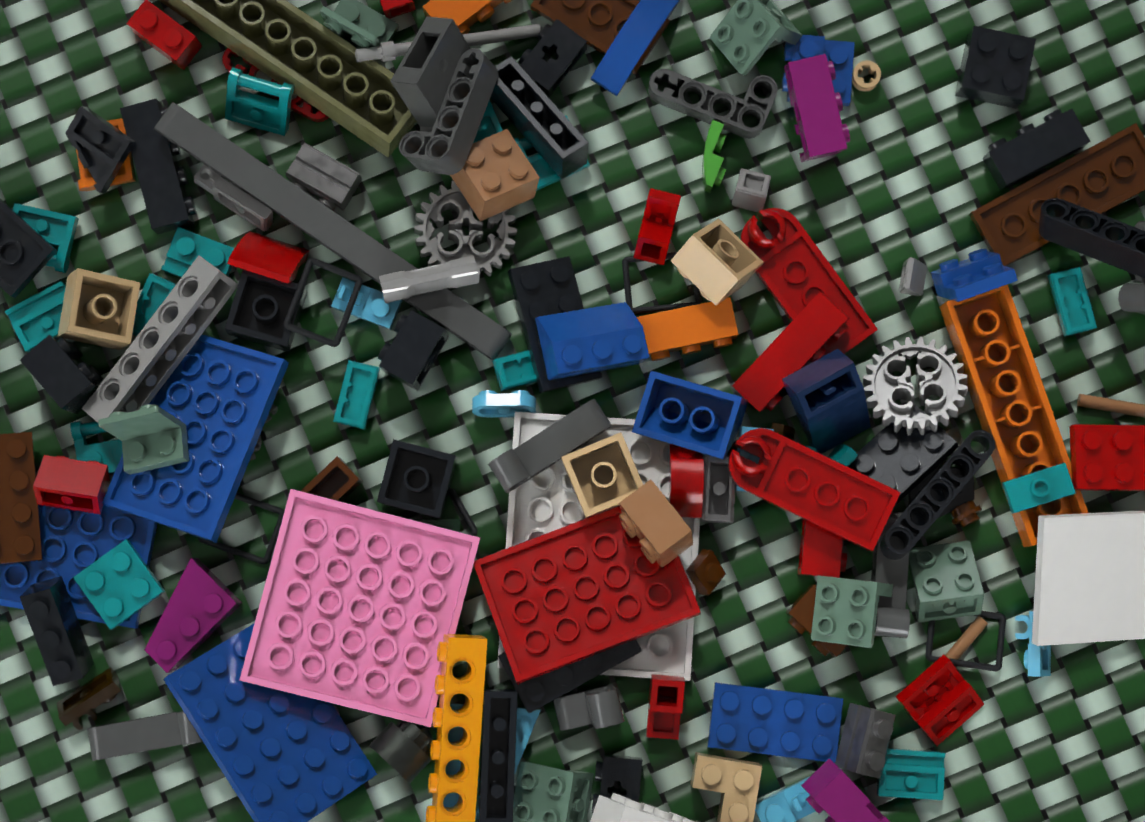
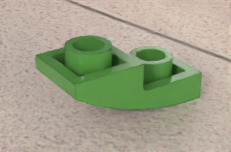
M715 120L711 122L702 159L704 190L711 193L713 185L720 187L727 170L721 167L724 158L713 154L714 151L720 153L726 139V135L721 134L724 124Z

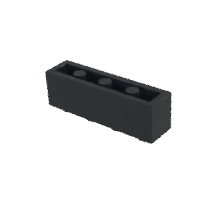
M511 56L496 65L499 74L490 98L561 179H564L586 165L588 160V141Z
M156 98L120 108L127 136L136 142L131 153L151 228L157 234L176 230L177 227L183 228L194 225L192 215L197 214L192 196L187 197L184 185L189 184L184 166L179 167L176 155L181 154L180 147L154 129L168 109L167 106L163 107Z
M484 689L479 822H513L518 693L516 690Z

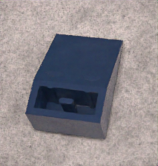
M839 349L782 379L809 445L816 448L818 453L823 454L871 427L864 387L854 362Z

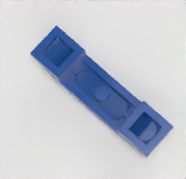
M640 0L590 80L618 96L633 73L635 66L680 0Z

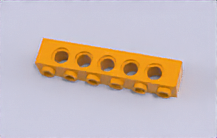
M444 634L443 642H438L437 661L442 662L441 675L437 674L435 678V694L440 695L439 707H434L432 717L433 727H437V739L431 741L430 758L435 760L434 773H429L428 792L433 793L432 806H427L426 822H475L488 640L482 635ZM466 661L468 665L467 672L461 677H454L452 669L455 663ZM456 694H464V706L457 710L451 709L450 701L452 697ZM454 727H462V738L457 742L448 741L449 731ZM452 760H460V770L453 775L446 774L447 764ZM458 793L459 800L455 806L445 807L443 805L446 795Z

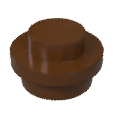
M971 500L952 510L950 513L954 518L952 520L953 525L960 523L964 528L980 519L977 513L982 511L980 505L976 506L974 501Z

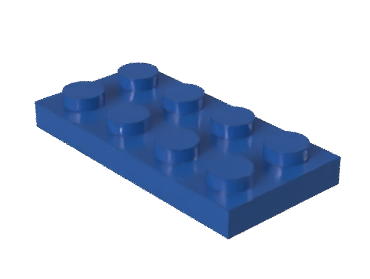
M714 682L707 747L823 762L831 759L835 763L838 752L843 698Z

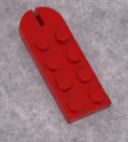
M780 208L759 210L757 217L771 234L772 239H767L757 225L758 219L755 215L749 219L741 232L740 240L764 262L758 268L756 274L791 321L796 318L819 292L825 294L850 318L845 323L849 326L848 330L837 341L831 338L823 346L827 350L823 356L836 349L845 354L878 330L793 214Z
M1074 424L1069 426L1071 476L1075 490L1145 491V425Z
M758 428L750 430L736 441L735 447L760 458L757 464L741 456L739 452L731 451L728 460L729 473L733 481L741 489L871 552L874 550L901 492L769 429Z

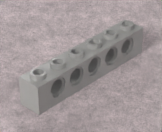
M198 255L83 406L82 410L98 423L99 419L107 418L113 412L137 411L141 406L149 404L236 290L238 284Z

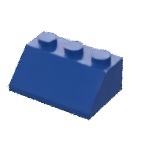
M626 302L535 318L548 380L638 365L650 358L643 326Z
M651 371L632 432L724 460L739 433L748 401L737 395Z

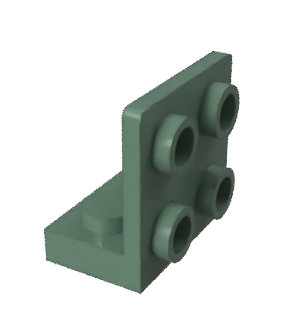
M340 0L334 12L324 6L320 10L324 20L323 24L342 39L355 44L357 49L376 47L381 42L392 41L399 29L398 23L357 0Z
M737 0L713 31L710 39L739 74L746 76L774 40L778 43L786 41L796 45L803 35L772 0Z
M143 405L139 410L132 412H113L109 417L98 420L100 428L122 441L124 472L129 475L189 461L186 424L158 405Z
M969 541L915 547L909 551V565L917 593L915 614L918 623L981 614L984 591Z
M818 575L811 639L813 641L872 648L878 602H880V596L892 597L893 584Z
M521 761L513 802V822H586L594 773L562 770Z

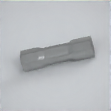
M474 255L450 260L447 263L379 276L385 303L404 300L415 295L447 288H459L479 283Z

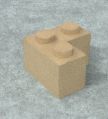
M695 752L690 784L692 788L721 793L717 822H753L762 765L756 762Z

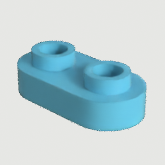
M485 390L479 392V395L472 399V413L479 417H514L515 411L536 413V398L525 390H515L511 394H498L495 391Z

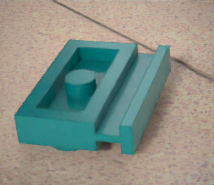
M177 227L166 255V261L162 265L161 270L182 278L198 255H200L225 275L229 276L232 265L227 263L234 248Z
M62 281L5 310L26 352L31 351L48 335L57 338L66 288Z
M888 748L881 777L877 778V795L943 800L944 758L946 753Z

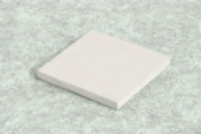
M1145 511L1039 515L1032 644L1046 646L1145 639Z

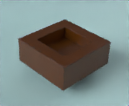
M702 549L686 570L700 595H710L726 575L714 552Z

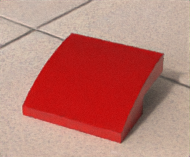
M249 231L238 242L227 264L289 284L296 279L299 267L306 263L310 250Z
M944 654L896 696L904 709L936 746L942 743L984 705L973 687L964 680L951 660Z

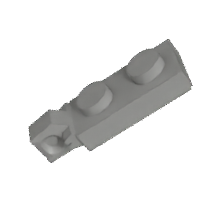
M205 164L194 176V183L214 195V200L262 231L267 232L273 224L272 209L251 197L230 181L228 182L220 177L218 173Z

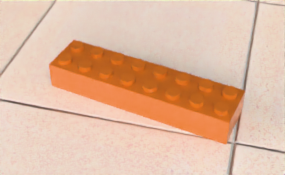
M1008 284L960 302L946 301L939 308L954 351L957 354L958 362L964 364L963 374L968 376L966 385L968 386L981 428L990 433L994 438L995 449L991 456L1001 485L1002 482L1061 463H1066L1072 480L1071 462ZM1075 490L1076 494L1013 513L1012 516L1023 547L1037 545L1039 515L1088 513L1081 490Z

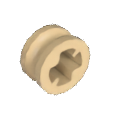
M869 60L858 63L852 72V84L859 91H871L876 87L881 78L879 66ZM863 69H868V73L874 75V79L871 78L869 83H864V79L858 77V73L861 74Z

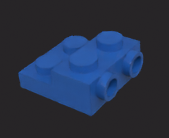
M803 35L796 45L788 42L785 43L784 61L792 62L826 54L827 61H832L835 68L836 79L832 80L834 92L840 93L843 106L850 105L855 42L825 40V36ZM783 73L782 92H787L786 102H790L786 75Z
M987 249L973 251L968 254V259L958 262V259L945 261L939 264L940 269L930 272L937 296L956 302L1018 281L1015 269L1003 266L1000 254L989 252Z

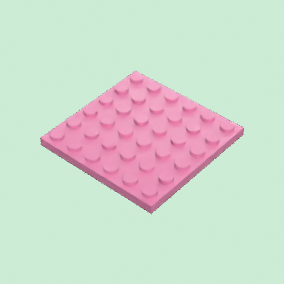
M290 489L239 681L431 727L433 709L436 707L439 694H435V678L437 674L441 675L442 662L437 661L438 642H443L444 634L456 633L480 537Z

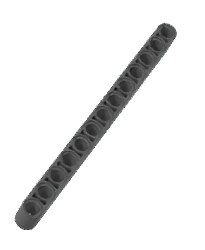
M172 102L154 127L158 133L272 209L273 212L379 284V276L417 269L177 104ZM448 289L404 299L405 302L491 360L498 357L512 336L501 325Z

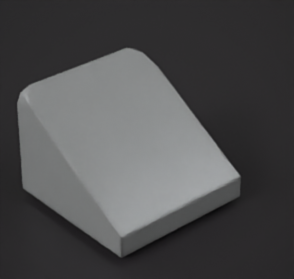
M741 168L732 205L754 212L762 210L766 201L771 176Z
M909 257L903 263L899 285L900 293L922 296L927 272L925 264L912 257Z

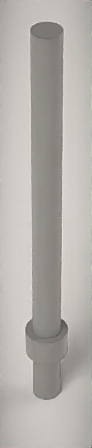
M539 24L462 35L469 46L538 37L541 28ZM393 41L381 42L376 47L355 49L356 61L381 59L382 62L396 60L398 56H405L412 42L394 44Z

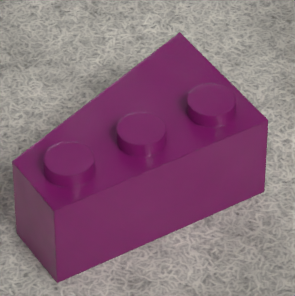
M826 54L788 62L784 66L790 103L794 107L797 124H794L796 135H800L804 151L799 153L801 162L835 155L846 150V143L850 142V134L847 124H842L839 114L840 111H843V103L840 93L834 92L832 80L836 79L833 62L827 61Z
M190 558L144 650L166 673L174 672L242 602L198 558Z
M828 759L801 785L809 794L805 800L818 814L824 810L829 815L825 819L826 822H890L831 759Z

